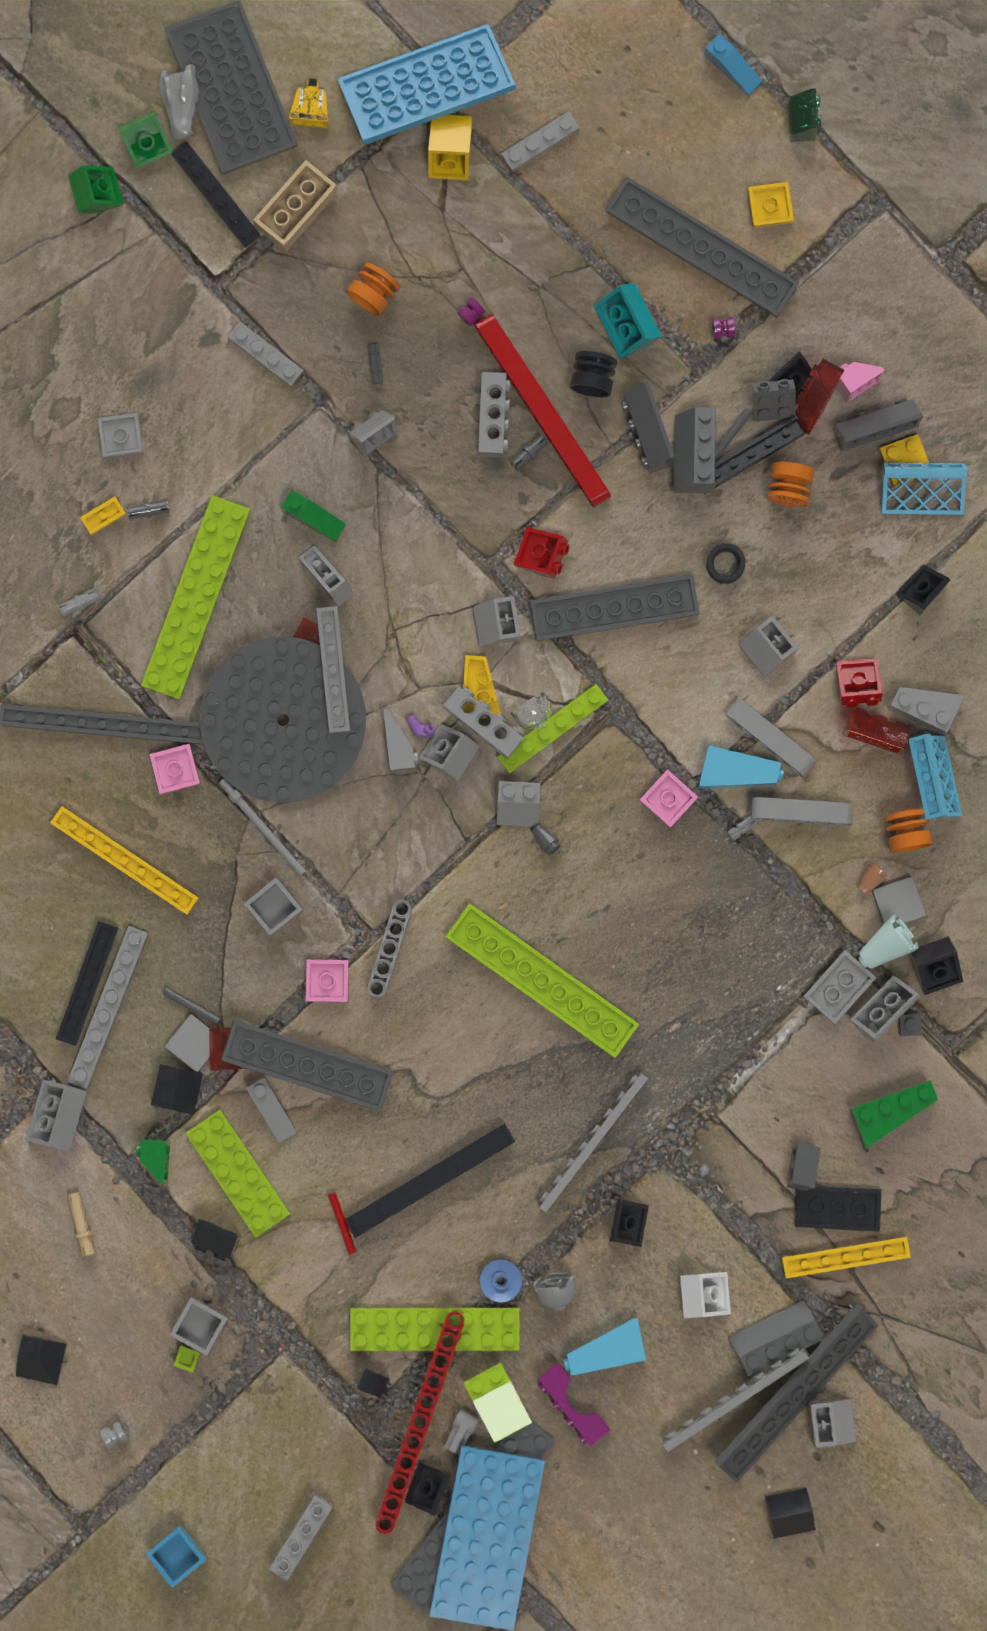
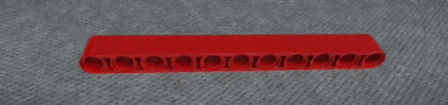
M491 313L475 323L474 326L503 372L506 373L510 383L591 506L594 508L609 499L611 494L494 315Z
M459 1310L450 1311L445 1318L377 1516L376 1529L381 1534H389L393 1531L464 1326L465 1318ZM452 1315H458L461 1318V1323L453 1326L450 1324L449 1318ZM445 1335H450L454 1338V1343L451 1346L443 1344L442 1338ZM439 1355L445 1356L447 1358L446 1365L438 1366L435 1362L436 1357ZM429 1377H439L440 1384L435 1387L431 1386L428 1382ZM424 1396H430L433 1399V1404L426 1407L422 1404L421 1399ZM416 1417H424L426 1424L423 1427L416 1426L414 1422ZM410 1437H416L419 1440V1445L411 1447L408 1445L407 1440ZM403 1457H409L412 1460V1465L410 1467H403L400 1460ZM398 1477L403 1478L405 1486L401 1488L396 1487L393 1482L394 1479ZM389 1498H395L398 1501V1506L390 1508L386 1501ZM388 1518L391 1521V1526L389 1528L381 1527L380 1520Z

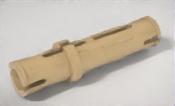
M77 1192L67 1195L76 1228L75 1237L78 1239L82 1257L93 1255L95 1251L91 1239L92 1231H89L81 1193Z

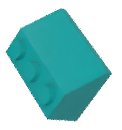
M635 283L620 285L593 305L620 359L650 346L662 337Z

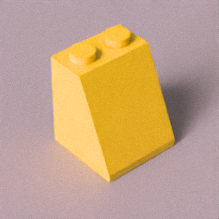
M445 115L431 120L428 178L469 180L472 116Z

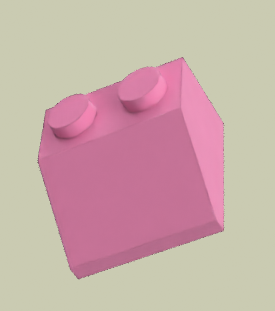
M852 362L849 365L845 363L837 369L833 385L845 402L848 403L878 383L885 370L879 366Z

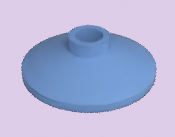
M496 1260L489 1263L483 1269L480 1276V1286L483 1293L492 1301L507 1302L519 1293L522 1286V1276L519 1269L513 1263L506 1260ZM499 1277H503L505 1279V1283L503 1285H499L497 1283V1279Z

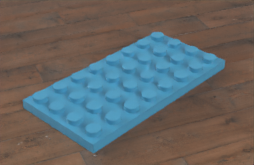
M489 24L338 78L339 86L364 145L516 90L515 82Z
M461 1445L429 1612L430 1617L514 1630L545 1460Z

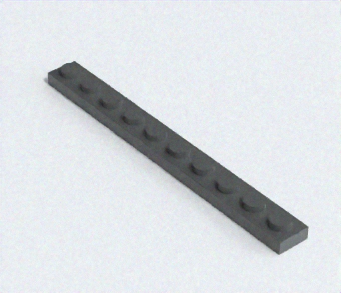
M1 705L0 726L204 745L200 723L12 705Z

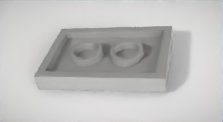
M844 950L803 997L835 1025L876 977Z

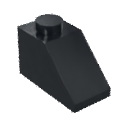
M365 1368L356 1389L381 1398L383 1394L386 1396L391 1387V1383L388 1382L390 1378Z

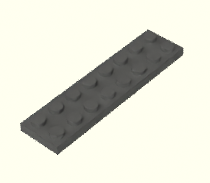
M693 574L530 600L537 642L700 615Z
M233 1020L221 1058L223 1062L379 1112L382 1110L393 1073L391 1070Z

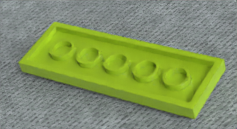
M221 1110L185 1133L255 1238L291 1214Z

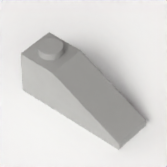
M315 545L298 557L337 607L354 595L345 579Z
M383 709L390 772L414 771L415 765L419 764L418 752L413 753L412 745L389 710Z
M262 1078L246 1088L279 1143L297 1133L266 1078Z

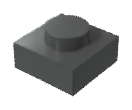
M921 1014L901 1015L899 1017L900 1036L922 1035Z

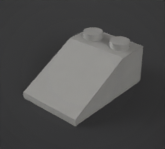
M384 410L374 411L367 417V421L362 424L357 423L350 429L349 437L363 457L397 434L395 418Z

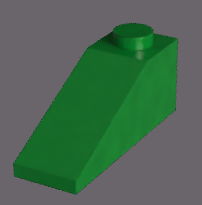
M293 490L290 491L281 506L282 513L335 542L346 525Z

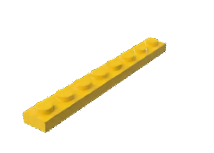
M61 806L50 824L187 916L199 900L197 896L63 806Z

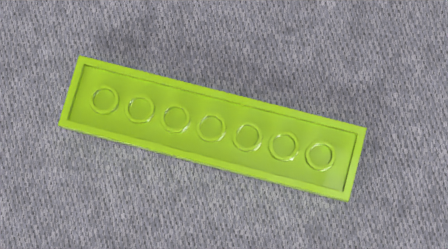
M350 1308V1351H434L445 1318L452 1310H459L465 1318L455 1351H519V1308ZM452 1315L449 1318V1322L451 1325L457 1326L461 1323V1318L458 1315ZM445 1335L442 1338V1342L446 1346H451L454 1343V1338L450 1335Z

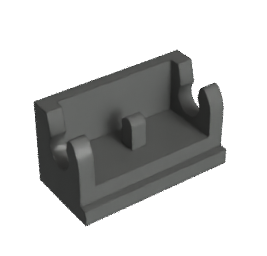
M797 1143L792 1147L787 1188L802 1191L815 1188L820 1147Z

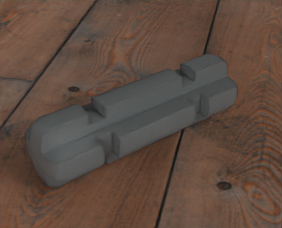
M372 344L368 347L369 355H371L369 357L371 373L373 374L372 382L373 384H382L383 374H381L380 348L378 344Z

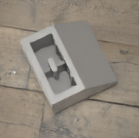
M514 596L493 599L473 606L480 647L521 641Z
M773 616L757 627L739 644L740 648L764 677L798 650L797 645Z
M851 1399L808 1404L813 1445L815 1448L856 1442Z

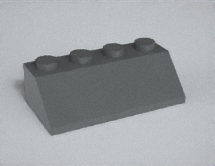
M645 381L624 393V400L621 401L624 412L629 413L630 419L628 424L631 432L635 431L637 436L634 441L637 450L642 451V465L644 469H648L649 474L673 467L675 456L649 382Z
M901 399L896 401L893 406L887 407V405L876 408L875 412L868 414V411L857 414L856 418L838 420L833 430L840 450L843 452L919 426L923 415L913 399L908 401Z
M694 407L675 415L674 493H715L716 407Z
M804 1300L728 1337L747 1376L789 1357L788 1354L797 1348L802 1350L825 1339Z

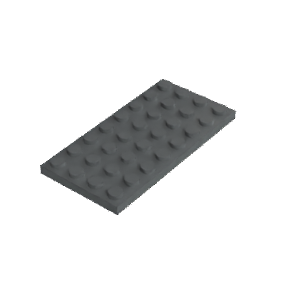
M240 0L165 28L181 72L185 71L186 65H195V76L199 89V101L195 106L222 175L298 147Z

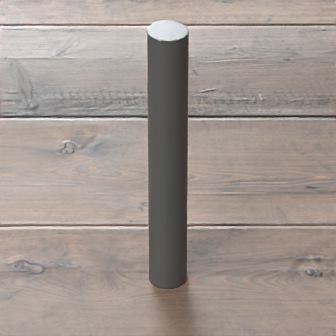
M746 409L717 445L716 460L753 414L750 410Z
M165 989L164 996L213 1024H219L220 1017L173 990Z

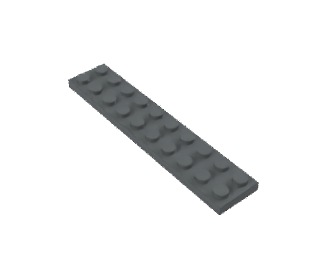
M629 177L625 179L606 208L605 212L776 318H778L799 285L798 281Z
M859 1304L849 1310L847 1316L833 1328V1331L819 1344L818 1348L809 1356V1359L804 1361L800 1368L792 1373L790 1379L776 1391L772 1399L748 1422L747 1426L733 1439L725 1451L719 1454L714 1463L736 1483L879 1326Z
M532 1422V1424L502 1439L494 1451L542 1459L555 1440ZM448 1511L391 1583L395 1589L423 1611L428 1608L432 1601Z

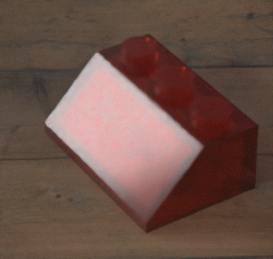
M822 359L819 365L815 364L809 374L812 378H808L802 388L806 391L805 393L801 392L796 400V403L799 405L795 413L807 435H810L823 414L845 371L825 359Z
M856 708V710L852 709L849 714L843 736L902 755L907 748L911 729L907 728L905 723L899 721L892 723L887 721L888 718L885 716L876 715L874 717L868 715V711Z

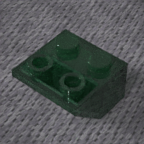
M816 88L792 95L789 98L791 142L815 141L816 134L820 133L822 121L821 115H817L818 108H820V95H816Z

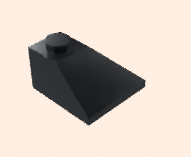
M27 1334L22 1335L17 1357L16 1376L58 1385L67 1344Z

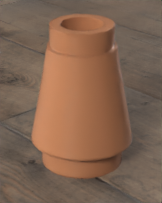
M874 863L872 867H868L858 888L868 895L869 892L885 880L884 877L887 873Z

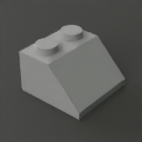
M440 724L419 756V759L444 775L458 781L480 746L465 734Z
M499 781L497 825L538 826L540 783Z

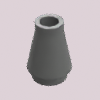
M541 824L532 830L543 853H547L548 856L555 853L561 847L559 839Z

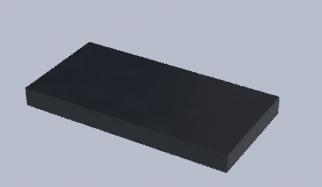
M815 1186L814 1189H808V1191L797 1189L795 1227L880 1232L882 1190Z

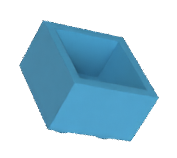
M182 1525L146 1554L172 1588L208 1559Z

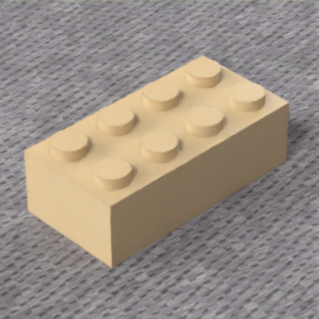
M305 160L253 219L255 228L286 253L338 193L337 185Z

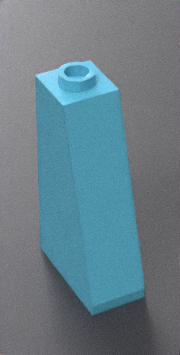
M708 746L698 788L775 786L777 780H782L784 769L780 768V762Z
M633 1318L568 1353V1359H564L566 1372L570 1371L572 1376L645 1361L646 1357L638 1318Z

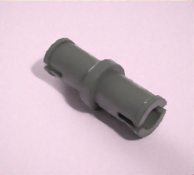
M539 434L528 446H524L522 448L523 451L510 461L512 466L520 462L514 468L519 472L530 460L536 458V454L548 445L546 439L538 444L544 438L542 435Z
M167 500L150 504L145 502V505L127 507L129 521L170 513Z

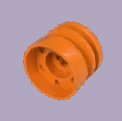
M367 262L362 267L364 271L358 272V276L363 282L353 280L347 288L346 294L366 311L376 316H381L388 306V302L384 297L393 299L395 296L393 292H398L400 285L388 272Z
M773 463L770 478L778 483L769 484L768 489L770 492L767 494V500L785 507L809 506L810 499L808 497L811 495V491L805 487L813 484L815 470L799 463Z
M905 809L884 817L885 823H894V825L886 827V831L896 832L897 834L888 839L890 853L921 849L934 844L931 831L921 830L922 826L929 824V820H919V818L925 816L924 809Z

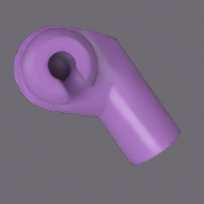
M415 715L406 719L414 735L424 738L433 736L435 727L432 724H420Z

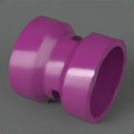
M470 298L467 301V305L457 311L459 317L469 326L475 323V319L478 316H482L485 313V309L474 298Z
M733 317L726 318L725 320L712 319L714 339H721L722 336H727L728 338L735 337Z

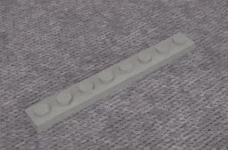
M128 926L67 1082L88 1090L149 935L148 933Z
M642 1073L639 1077L634 1075L628 1083L631 1088L626 1094L623 1091L615 1100L618 1103L615 1109L609 1108L602 1117L605 1120L602 1126L596 1125L589 1134L592 1136L589 1143L587 1144L584 1141L577 1150L580 1155L576 1160L570 1159L564 1167L567 1170L564 1176L558 1175L551 1184L554 1187L551 1193L545 1192L538 1201L541 1203L539 1207L545 1213L548 1211L648 1079Z
M797 1348L788 1354V1359L783 1362L781 1360L775 1362L770 1366V1371L765 1374L760 1372L752 1378L754 1381L749 1385L745 1383L735 1389L736 1393L731 1397L728 1395L722 1397L717 1401L719 1405L712 1409L707 1407L700 1412L701 1416L696 1420L691 1418L682 1425L683 1428L678 1432L673 1430L665 1436L666 1440L663 1442L666 1451H670L809 1359L806 1349L799 1350Z

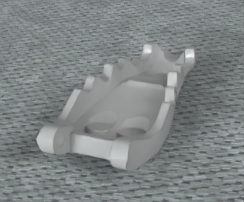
M193 64L186 65L184 72L171 74L169 70H164L160 76V95L170 122V134L175 140L185 139L193 135L191 128L192 119L195 118V112L197 111L195 104L199 101V89L195 76L196 69Z

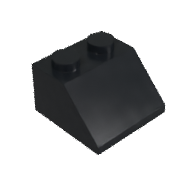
M949 936L922 945L910 953L912 964L924 996L964 982L957 950Z
M160 1064L151 1106L194 1115L203 1074Z
M199 1219L191 1243L195 1244L194 1249L206 1253L207 1250L215 1253L213 1257L225 1261L226 1258L232 1259L241 1235Z

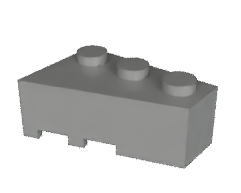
M899 687L888 710L945 736L965 695Z

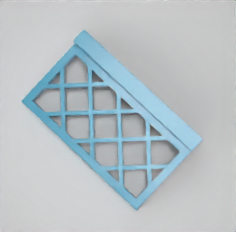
M883 462L881 513L964 515L966 477L968 472L966 464ZM888 478H897L901 484L892 491L888 486ZM912 478H917L922 484L913 491L906 483ZM933 478H937L942 482L935 491L927 485ZM952 479H961V486L955 492L947 485ZM905 486L911 494L902 501L895 493ZM925 486L931 494L922 501L916 493ZM946 487L952 494L945 501H942L937 493ZM892 496L900 502L895 508H886L887 501ZM914 496L920 504L915 509H910L905 503ZM935 496L941 504L936 509H930L926 503ZM953 497L960 501L959 509H950L946 504Z
M924 734L910 738L909 743L926 820L961 817L962 811L945 736Z

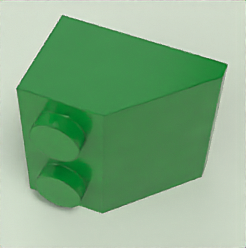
M155 111L118 127L136 169L173 153Z
M81 166L68 175L78 213L95 214L124 205L114 167Z
M141 1140V1144H137L136 1156L140 1157V1162L160 1184H168L170 1142Z

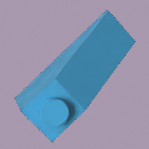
M720 34L705 48L704 57L748 96L762 83V79L741 54Z

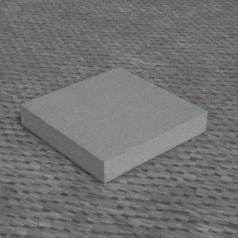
M138 413L97 418L103 459L144 454Z
M912 877L872 890L883 923L893 915H896V920L900 918L904 923L926 916Z
M190 1014L165 1047L198 1073L224 1040Z

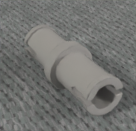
M94 588L80 596L75 595L74 599L58 605L63 617H66L75 611L84 610L86 606L100 601L101 598L97 589Z

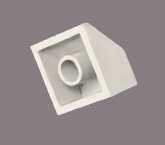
M727 1272L680 1276L684 1318L731 1314Z

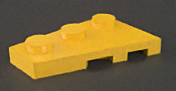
M465 655L463 689L465 687L474 694V699L478 702L482 700L491 707L489 711L494 715L497 713L501 715L486 656ZM466 704L463 707L465 713H472L475 709L471 704Z

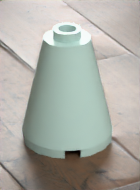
M893 915L861 949L859 960L865 968L869 967L872 969L914 952L918 949L917 942L913 944L911 939L914 936L900 918L896 920V915Z

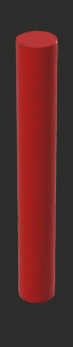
M336 1192L329 1194L328 1197L348 1254L356 1253L357 1251L348 1226L344 1221L345 1217Z

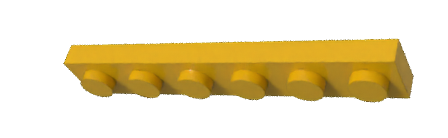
M907 1237L782 1257L785 1279L906 1259L911 1258Z

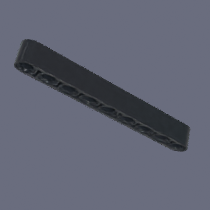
M503 1124L344 1221L354 1238H357L516 1141L506 1124Z

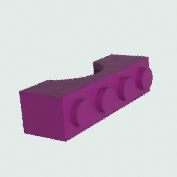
M558 1362L538 1377L540 1382L537 1385L544 1394L550 1393L553 1397L551 1403L558 1411L560 1409L564 1411L567 1415L564 1419L571 1428L575 1426L580 1433L577 1436L584 1445L589 1443L592 1446L611 1431L598 1413L581 1414L569 1405L566 1392L571 1378Z

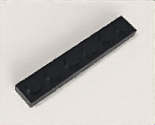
M185 142L171 153L177 164L244 248L261 237L257 229L188 142Z
M799 414L794 415L717 461L715 488L809 433V429Z
M98 921L58 1031L57 1040L77 1046L119 930L118 927Z

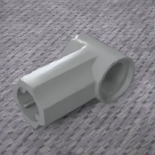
M460 1409L444 1448L459 1454L461 1445H466L479 1417Z

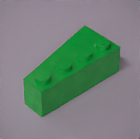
M931 1080L850 1109L864 1149L938 1100Z

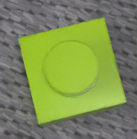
M181 1345L173 1366L194 1373L201 1353Z

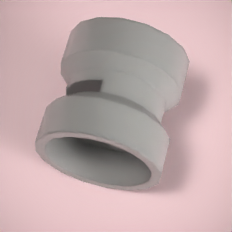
M120 1421L114 1423L113 1428L100 1430L108 1449L115 1447L118 1441L123 1443L129 1440Z

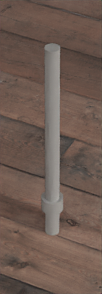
M225 778L221 780L219 785L229 795L228 798L232 803H236L296 873L302 876L306 870L244 801L243 795L238 789L235 790Z

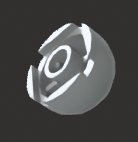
M567 1272L552 1273L547 1275L549 1279L542 1281L539 1278L533 1283L537 1300L542 1306L552 1308L554 1311L565 1309L566 1305L574 1299L576 1293L575 1278L573 1275L570 1277V1273Z

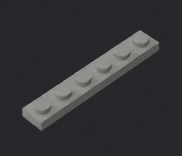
M338 607L316 608L329 733L350 731Z

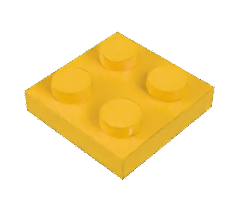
M788 182L748 187L753 228L794 223Z
M918 434L879 448L884 462L929 463ZM890 478L893 487L901 484L897 478Z

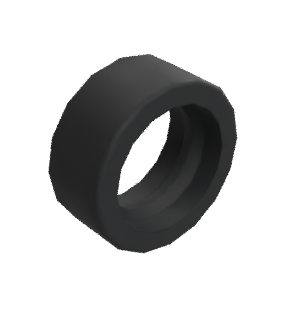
M722 543L710 551L706 560V569L714 581L721 584H730L742 576L746 559L743 552L737 546L731 543ZM730 552L737 558L738 567L733 574L722 575L715 570L714 559L719 553Z

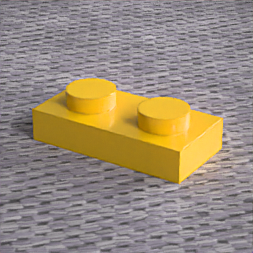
M113 497L80 518L90 535L93 536L126 516V513L117 498Z

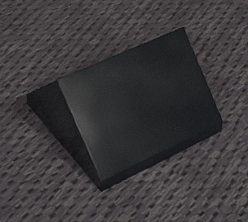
M798 351L770 378L769 382L793 379L795 400L797 402L819 379L802 353Z
M923 564L896 595L918 615H921L945 589L950 579Z
M617 1199L609 1241L641 1247L649 1205Z
M420 1462L405 1503L435 1516L451 1473Z
M807 1488L765 1496L774 1539L816 1530Z

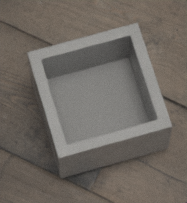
M277 878L244 903L271 938L304 912Z
M192 1297L170 1336L208 1356L226 1326L229 1317Z

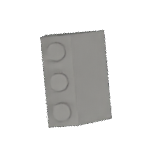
M893 976L850 1020L861 1034L874 1043L920 995L896 976Z
M43 1079L26 1140L70 1152L87 1091Z

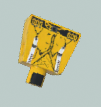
M307 79V88H297L289 115L290 125L329 128L327 95L325 90L319 89V80Z

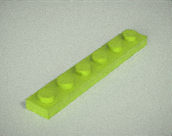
M595 684L523 737L524 741L508 760L501 754L497 759L506 771L511 774L609 701L598 685Z

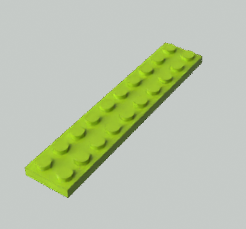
M213 495L211 496L141 687L181 700L249 517L250 508Z
M470 903L445 936V938L614 1058L617 1057L639 1026V1023Z

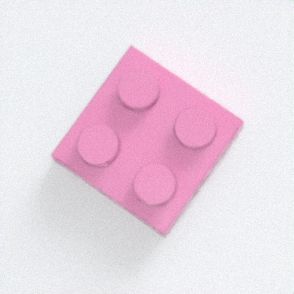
M190 744L149 754L160 795L200 785Z
M667 769L644 794L640 802L671 828L698 799V796Z
M307 960L306 1002H348L349 960Z

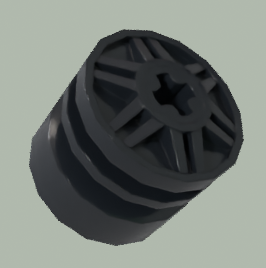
M594 351L576 352V362H574L573 368L579 372L572 373L569 388L576 393L590 397L605 398L611 396L613 380L608 377L615 376L616 370L614 368L617 366V360L609 355Z

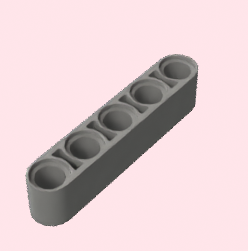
M738 698L725 713V716L800 777L804 778L817 761L809 753L743 700Z
M755 797L752 798L751 819L757 820L762 818L761 821L850 826L852 825L853 804Z
M401 899L394 903L367 988L369 995L374 999L383 998L389 987L412 914L411 905L406 900ZM399 905H406L408 907V912L405 915H399L396 912ZM395 924L402 927V931L398 935H393L390 932V928ZM388 944L396 947L392 955H387L384 952V948ZM381 964L389 966V972L385 975L378 973V967ZM374 984L383 986L381 994L375 995L372 993L371 989Z

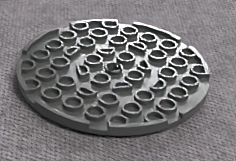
M272 637L252 642L234 652L218 667L211 677L201 704L200 729L206 752L217 771L241 792L270 802L287 803L302 801L315 797L334 786L354 764L361 750L366 730L364 699L351 671L343 663L350 731L329 733L320 645L294 637ZM280 714H286L289 717L287 725L281 726L277 722Z

